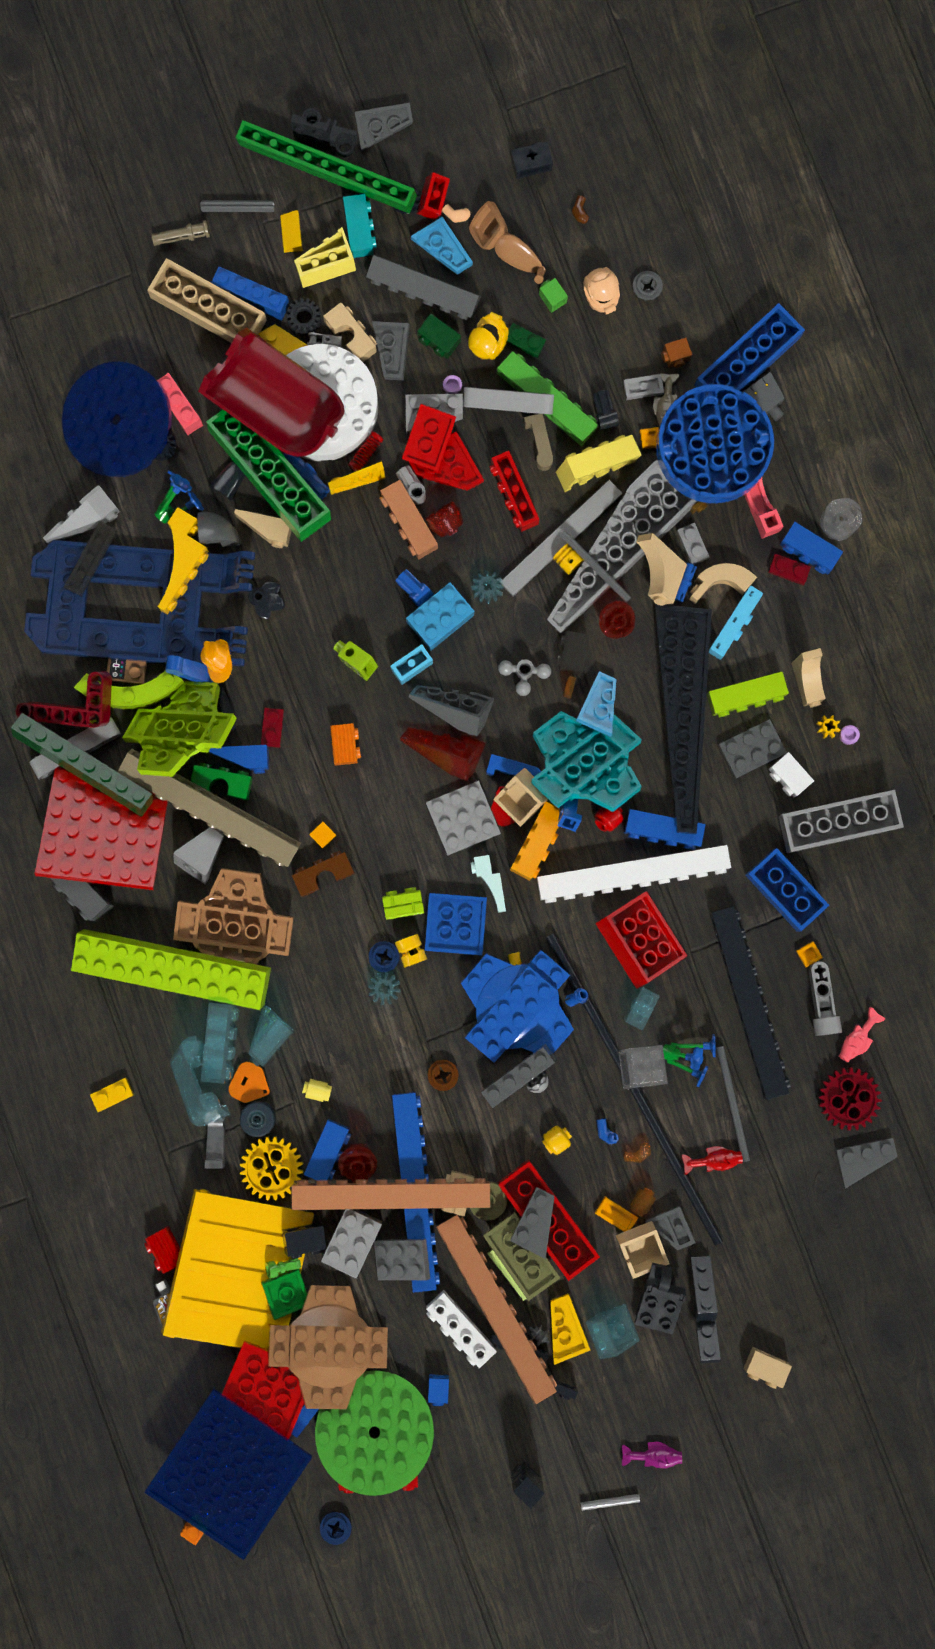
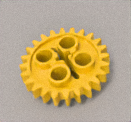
M267 1136L265 1143L260 1138L258 1140L259 1145L257 1146L255 1143H252L253 1150L247 1148L246 1152L249 1155L242 1156V1159L246 1161V1163L240 1164L241 1167L245 1168L240 1174L246 1175L242 1182L249 1183L246 1189L253 1188L252 1195L259 1192V1199L266 1195V1200L268 1201L271 1195H273L274 1200H277L278 1194L285 1198V1191L291 1194L292 1190L290 1187L296 1184L295 1181L301 1180L297 1176L303 1173V1170L298 1169L299 1166L303 1165V1162L297 1161L301 1154L295 1155L297 1147L291 1150V1142L285 1145V1138L277 1142V1136L274 1137L273 1141H270L269 1136ZM274 1150L281 1152V1160L273 1159L272 1152ZM264 1152H267L271 1165L276 1166L274 1173L280 1182L279 1184H276L273 1172L267 1170L269 1163L264 1156ZM256 1158L263 1160L264 1166L262 1168H257L254 1165ZM280 1169H287L290 1173L289 1177L282 1178L279 1173ZM268 1176L272 1181L271 1185L264 1186L261 1181L262 1177Z

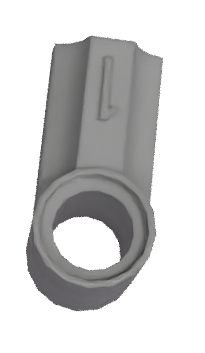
M410 465L399 469L396 476L401 480L415 505L422 504L426 499L424 486L420 483ZM414 491L422 492L419 497L412 495Z

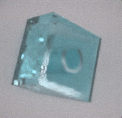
M626 1304L599 1313L586 1321L599 1359L617 1357L640 1341Z

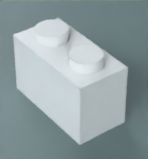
M789 752L769 768L770 776L773 780L779 781L784 786L782 788L788 796L792 795L793 798L814 782Z

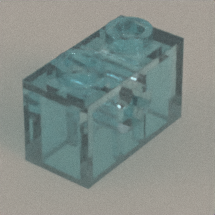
M640 987L623 1022L643 1031L660 996Z

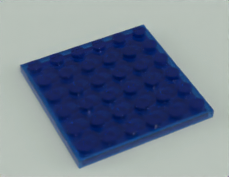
M213 1389L144 1493L244 1560L312 1459V1455L219 1391Z

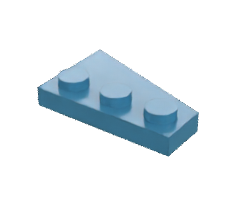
M443 217L411 236V240L457 275L473 265L472 260Z
M599 671L576 720L610 737L613 732L612 724L616 692L615 678Z

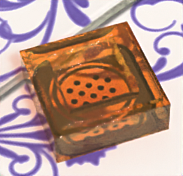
M568 677L563 695L565 698H571L576 677Z

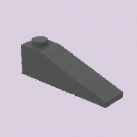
M417 685L409 694L410 699L453 727L478 736L484 728L494 702V698L476 692H470V695L459 694V690L444 692L437 687Z

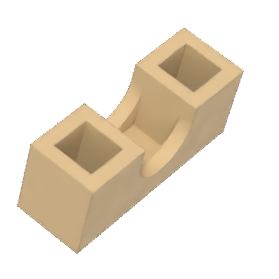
M340 303L323 316L324 322L336 336L346 331L352 333L354 338L346 345L347 351L364 362L376 353L377 343L371 335L368 336L364 332L365 327L359 320L356 322L353 318L352 310Z

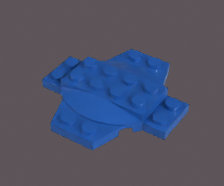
M541 949L528 964L512 965L486 953L461 982L476 1008L477 1023L467 1033L465 1038L494 1063L506 1049L524 1048L535 1052L546 1044L551 1052L554 1053L574 1030L559 1005L558 989L570 974Z

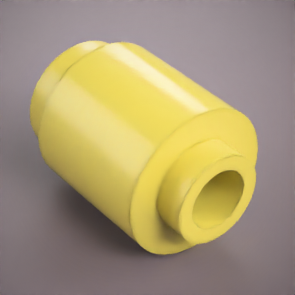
M310 1079L309 1082L305 1081L302 1093L306 1094L305 1098L321 1102L323 1100L328 1101L332 1086L326 1082Z

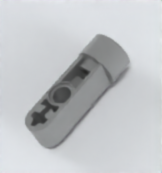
M816 962L809 968L816 1019L813 1020L815 1036L842 1033L840 1016H836L829 968L824 962ZM818 967L823 969V972L820 973V978L819 974L814 971ZM818 979H825V981H819L816 983V980ZM819 985L825 986V995H820L817 992ZM829 1007V1011L820 1012V1008Z

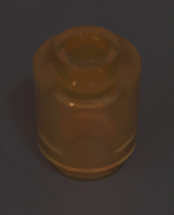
M644 1187V1189L639 1188L630 1203V1210L643 1218L644 1214L649 1212L656 1200L653 1196L655 1192L647 1187Z

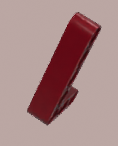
M97 671L89 674L87 679L86 707L25 702L17 705L16 715L19 718L23 713L36 722L90 728L106 726L110 721L112 677L107 671ZM99 676L101 677V684L98 682ZM98 695H99L100 700H101L100 703H98V701H97V696H98ZM62 711L64 712V718L61 716ZM79 713L82 715V720L79 719ZM96 715L99 716V723L96 720Z

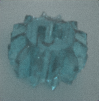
M486 571L485 577L479 573V579H473V583L476 584L472 586V590L476 591L474 597L481 596L479 599L481 603L484 598L487 599V604H490V598L496 602L498 600L497 596H502L503 594L500 590L504 589V585L499 584L502 578L495 579V572L492 573V576H489V571ZM490 584L492 590L485 591L484 585Z
M385 972L384 979H382L380 973L377 974L379 981L375 978L371 979L375 986L368 985V988L375 989L374 992L369 993V996L376 994L377 996L373 1001L377 1002L381 998V1005H384L385 998H387L388 1004H392L390 996L397 1000L398 997L393 993L401 992V989H394V986L400 985V982L392 983L396 977L394 975L388 980V972ZM382 983L385 986H390V990H387L389 993L385 994L379 991V988H382L380 986Z

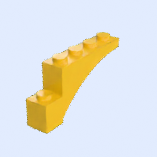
M178 507L168 521V525L172 529L174 541L173 570L165 595L158 605V608L167 615L175 609L177 599L180 595L183 596L185 594L188 582L196 577L198 567L201 563H205L208 558L207 553L209 552L206 546L191 538L198 533L197 519Z

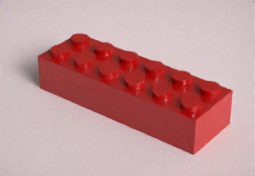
M529 1159L497 1182L520 1216H522L536 1186L554 1195L547 1252L568 1281L600 1258L597 1251Z

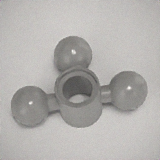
M504 660L498 666L499 672L504 676L516 672L517 676L521 679L516 685V692L520 696H526L530 693L531 686L527 679L532 674H537L542 679H546L551 675L549 665L540 664L538 667H534L529 660H521L517 666L513 665L510 661ZM526 665L530 668V672L523 674L519 668Z

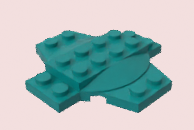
M562 711L533 732V738L545 758V769L532 778L531 783L557 808L568 800L588 799L614 812L641 790L640 782L632 768L628 766L629 752L641 744L642 739L616 715L613 718V732L610 737L582 725L576 721V718Z

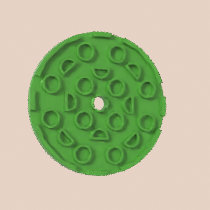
M384 1371L364 1372L356 1380L347 1409H320L315 1427L317 1452L329 1475L341 1486L352 1492L372 1496L392 1493L413 1481L427 1463L434 1440L432 1414L422 1394L409 1381L396 1374ZM374 1426L380 1430V1436L376 1439L371 1438L369 1435V1430Z

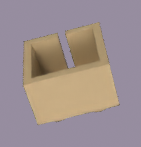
M526 768L516 774L493 799L520 827L548 800L531 783L534 776Z
M652 1221L616 1235L633 1279L649 1273L652 1262L665 1266L669 1265L661 1240Z

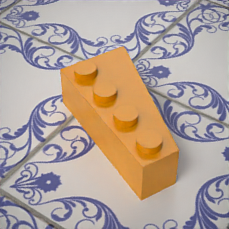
M548 802L544 803L510 871L529 881L532 877L536 879L541 869L538 865L541 860L545 862L549 854L547 850L549 844L553 845L558 837V834L555 832L559 827L557 824L560 808Z

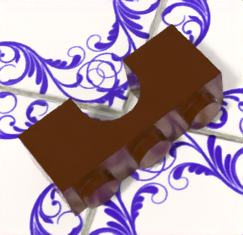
M337 851L330 854V859L324 861L322 858L314 861L312 867L306 869L304 866L295 870L296 874L292 875L301 897L320 890L317 884V877L323 871L332 872L337 882L354 875V870L346 853Z

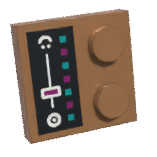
M108 659L107 672L110 673L113 682L145 683L147 662Z

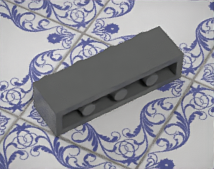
M544 1044L485 1087L481 1093L490 1106L494 1108L553 1065L557 1059L548 1046Z

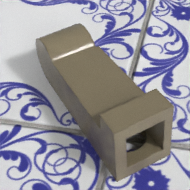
M543 414L524 417L525 429L531 428L537 453V468L542 471L549 470L552 466L553 455Z

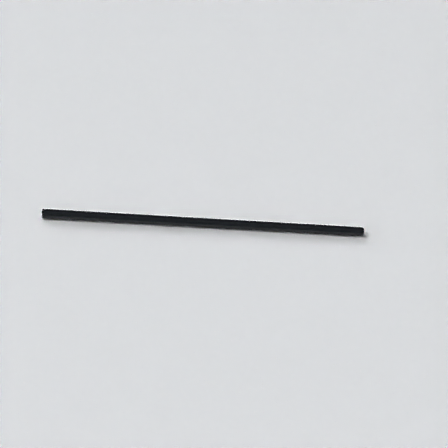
M555 933L546 937L561 966L570 974L568 978L575 990L578 988L585 989ZM588 995L587 1001L582 1003L711 1240L714 1245L722 1243L723 1239L689 1177L684 1174L683 1166Z

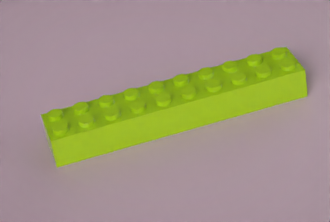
M83 929L76 936L71 971L260 1010L265 1005L271 967Z

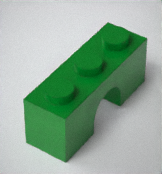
M200 763V766L194 765L191 782L211 792L212 786L216 781L224 780L229 786L227 794L229 797L248 801L253 778L248 776V772L238 771L236 774L231 773L230 769L219 767L217 770L212 769V765Z

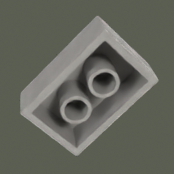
M345 1209L321 1262L357 1278L383 1221L358 1209Z

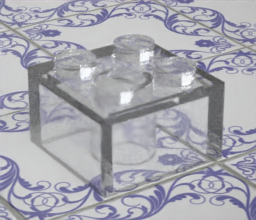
M663 1045L619 1050L623 1090L668 1084Z

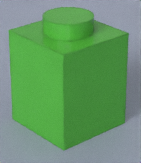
M556 278L541 284L539 296L551 313L567 303L568 296Z

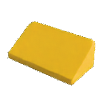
M295 210L281 215L284 253L303 251L299 211Z

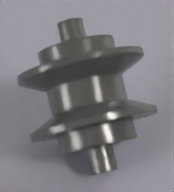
M541 1324L534 1328H529L531 1331L530 1340L535 1339L537 1347L540 1344L543 1345L550 1342L548 1340L549 1330H541Z

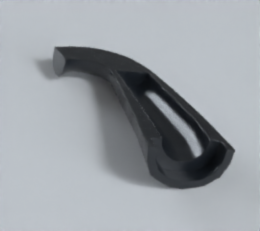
M232 460L208 487L219 491L232 501L245 478V474Z

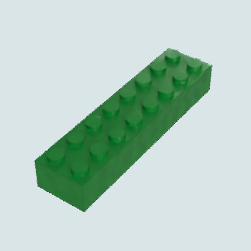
M221 410L206 421L210 434L301 542L331 520L330 510L278 448L224 410Z

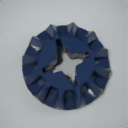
M378 942L370 949L369 962L375 970L389 972L397 966L399 952L396 946L390 942ZM388 949L387 956H389L392 959V961L385 960L382 963V965H380L381 958L378 955H376V953L383 954L384 951Z
M334 1511L326 1514L321 1521V1536L329 1544H342L351 1534L352 1525L349 1517H346L342 1512ZM339 1521V1528L341 1530H337L332 1535L333 1528L330 1525H335Z

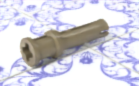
M205 220L200 224L192 225L190 223L184 228L153 233L152 240L154 246L184 239L194 241L195 238L206 236L209 238L210 232Z

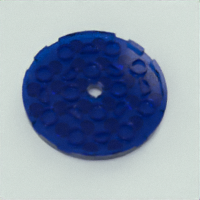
M107 362L95 366L84 373L69 391L62 413L64 438L73 456L87 469L109 477L130 476L151 465L159 453L161 454L168 441L167 436L172 422L169 399L162 385L146 370L126 362ZM115 414L120 416V422L116 425L112 423Z

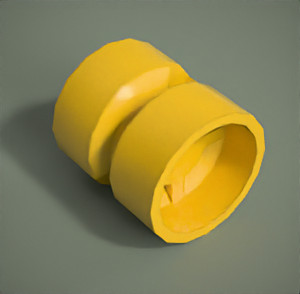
M418 934L395 942L398 952L402 953L401 960L404 968L427 960L424 949L420 948L422 943ZM414 950L415 955L411 956L409 951Z

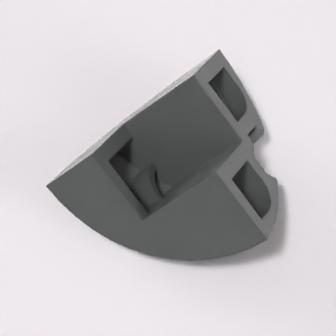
M198 512V536L201 544L220 542L222 547L242 545L237 530L227 519L212 512Z

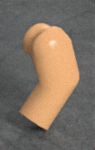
M449 204L445 205L442 209V212L454 223L466 221L471 215L469 209L454 210Z

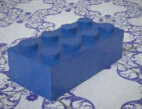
M777 848L768 853L745 875L797 932L807 927L829 906Z

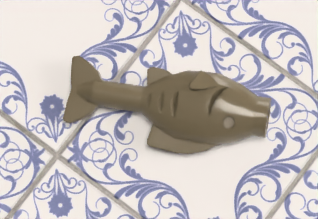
M661 373L662 381L665 383L664 395L661 398L655 397L653 403V410L659 427L667 410L677 400V395H672V384L678 380L679 374L669 375Z

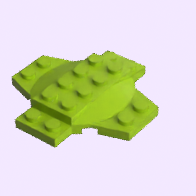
M185 681L170 697L171 703L168 706L162 708L160 705L155 709L139 708L122 738L126 743H139L142 746L143 750L140 752L137 767L141 775L173 777L191 756L199 752L208 753L210 748H222L237 718L234 713H219L217 711L220 687L217 683Z

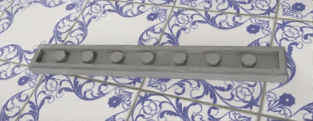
M610 480L606 482L513 569L500 584L512 596L516 595L567 544L560 536L564 530L575 539L622 495V492Z

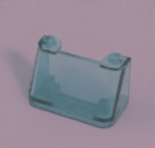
M194 1035L181 1042L171 1057L170 1066L191 1123L201 1127L231 1114L228 1106L221 1105L216 1095L213 1093L202 1094L193 1068L202 1065V1056L208 1050L205 1043Z

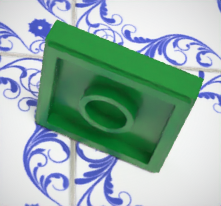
M299 1269L289 1270L278 1275V1277L261 1282L274 1320L302 1309L307 1292Z

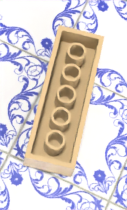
M167 258L147 290L151 299L230 343L233 342L236 334L246 327L256 335H259L267 321L263 311Z

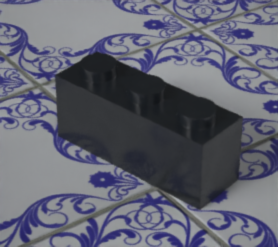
M524 1461L521 1465L517 1464L511 1472L513 1492L531 1509L545 1493L542 1477Z

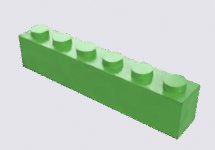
M512 351L497 368V374L516 391L553 394V414L544 415L581 447L597 430L598 424H596L597 421L591 415L587 416L582 412L580 405L575 402L572 403L566 393L562 390L558 391L554 387L551 380L548 378L544 379L539 375L538 369L534 366L530 367L520 354L516 355Z

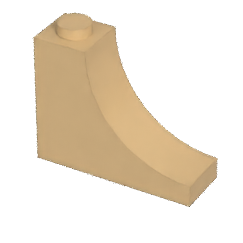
M653 533L639 535L636 542L644 551L650 568L648 596L658 605L672 604L675 601L687 564Z
M821 648L801 653L791 663L803 706L809 705L810 708L821 705V702L826 699L820 672V661L823 656Z

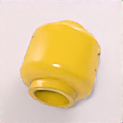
M555 1126L543 1135L544 1140L542 1142L550 1154L559 1155L571 1146L569 1139L572 1136L566 1128L561 1129V1127Z

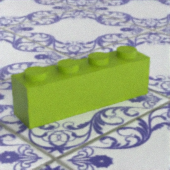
M783 672L712 690L706 695L712 716L718 715L720 718L730 715L729 711L736 710L738 713L748 710L747 707L755 705V708L766 705V701L773 700V703L782 701L789 692Z

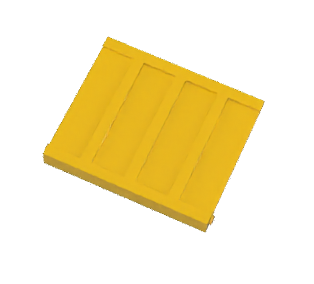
M194 1189L161 1330L162 1335L170 1338L178 1337L239 1348L242 1347L245 1340L269 1350L270 1325L289 1326L291 1314L276 1320L273 1319L261 1284L262 1281L269 1279L265 1263L275 1261L277 1265L278 1262L282 1261L284 1263L292 1259L291 1256L288 1257L285 1254L282 1230L312 1224L314 1213L216 1195L205 1189ZM302 1254V1257L298 1258V1260H300L301 1262V1268H299L300 1274L305 1254Z

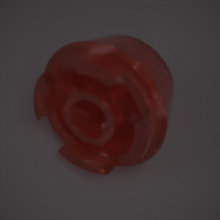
M453 501L442 506L441 509L435 513L433 512L426 518L429 525L428 528L439 537L455 534L458 531V527L463 524L460 506L457 507Z
M615 601L609 603L601 610L599 626L607 637L618 639L628 636L635 627V613L629 604Z
M356 1143L350 1145L340 1155L338 1166L343 1177L345 1176L351 1179L353 1183H356L358 1179L368 1180L375 1173L377 1159L368 1146Z

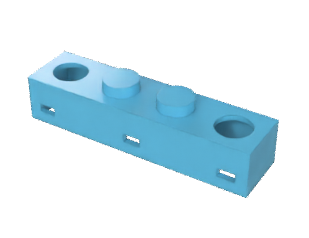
M750 585L709 649L710 654L721 660L732 642L739 640L743 633L741 628L744 624L748 625L753 618L751 612L763 595L761 591Z

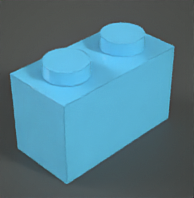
M420 645L390 667L401 685H403L432 665L433 659L424 646Z

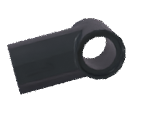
M601 390L594 393L593 400L597 411L596 417L599 429L604 430L619 426L616 410L613 409L609 390Z

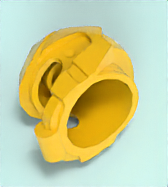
M491 312L482 317L477 324V328L473 329L470 333L468 346L478 358L493 360L503 351L508 340V327H506L505 322L502 320V316ZM485 324H491L497 328L498 342L492 333L484 328Z

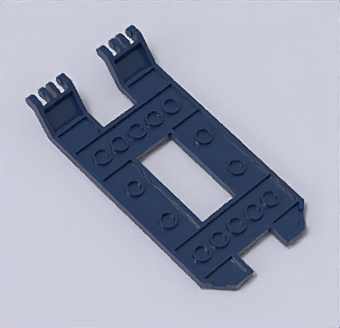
M53 540L48 544V547L33 556L31 577L49 579L46 613H26L24 632L39 650L46 654L166 664L167 656L170 655L204 664L200 658L204 642H215L222 639L229 645L232 666H244L245 660L243 658H232V653H246V648L233 646H246L247 641L244 639H234V634L246 635L248 634V628L241 626L218 629L199 627L202 592L226 594L238 591H252L251 583H239L240 578H253V573L241 571H253L254 566L252 564H241V560H254L255 552L207 553V560L198 567L196 577L188 582V588L183 596L180 595L177 599L175 609L172 612L170 611L168 615L161 611L160 624L85 618L89 582L163 588V598L173 570L174 550Z

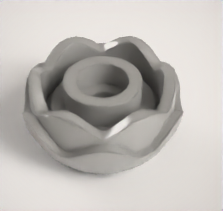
M542 1072L529 1081L526 1085L527 1089L533 1093L543 1092L548 1086L549 1079L547 1074Z

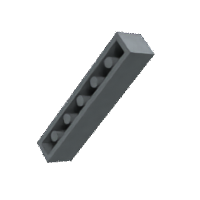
M373 255L366 276L371 279L370 283L378 286H381V283L385 284L390 291L396 293L399 290L403 291L408 298L414 300L416 297L423 299L422 303L432 307L433 304L439 305L440 310L450 313L452 310L458 313V317L468 320V317H474L481 297L478 294L377 255Z

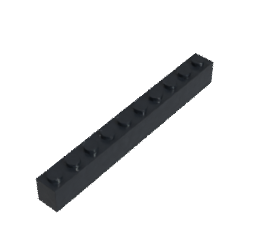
M734 906L709 913L763 1098L769 1100L789 1094L788 1089L791 1088L788 1077H784L783 1070H785V1065L782 1058L779 1059L778 1057L779 1045L777 1040H773L772 1032H774L772 1022L768 1021L766 1016L768 1014L767 1005L765 1002L762 1003L760 995H763L761 985L756 982L757 971L755 966L751 965L749 959L752 958L749 946L746 947L744 939H746L745 931L739 925L741 920L738 909L735 910Z

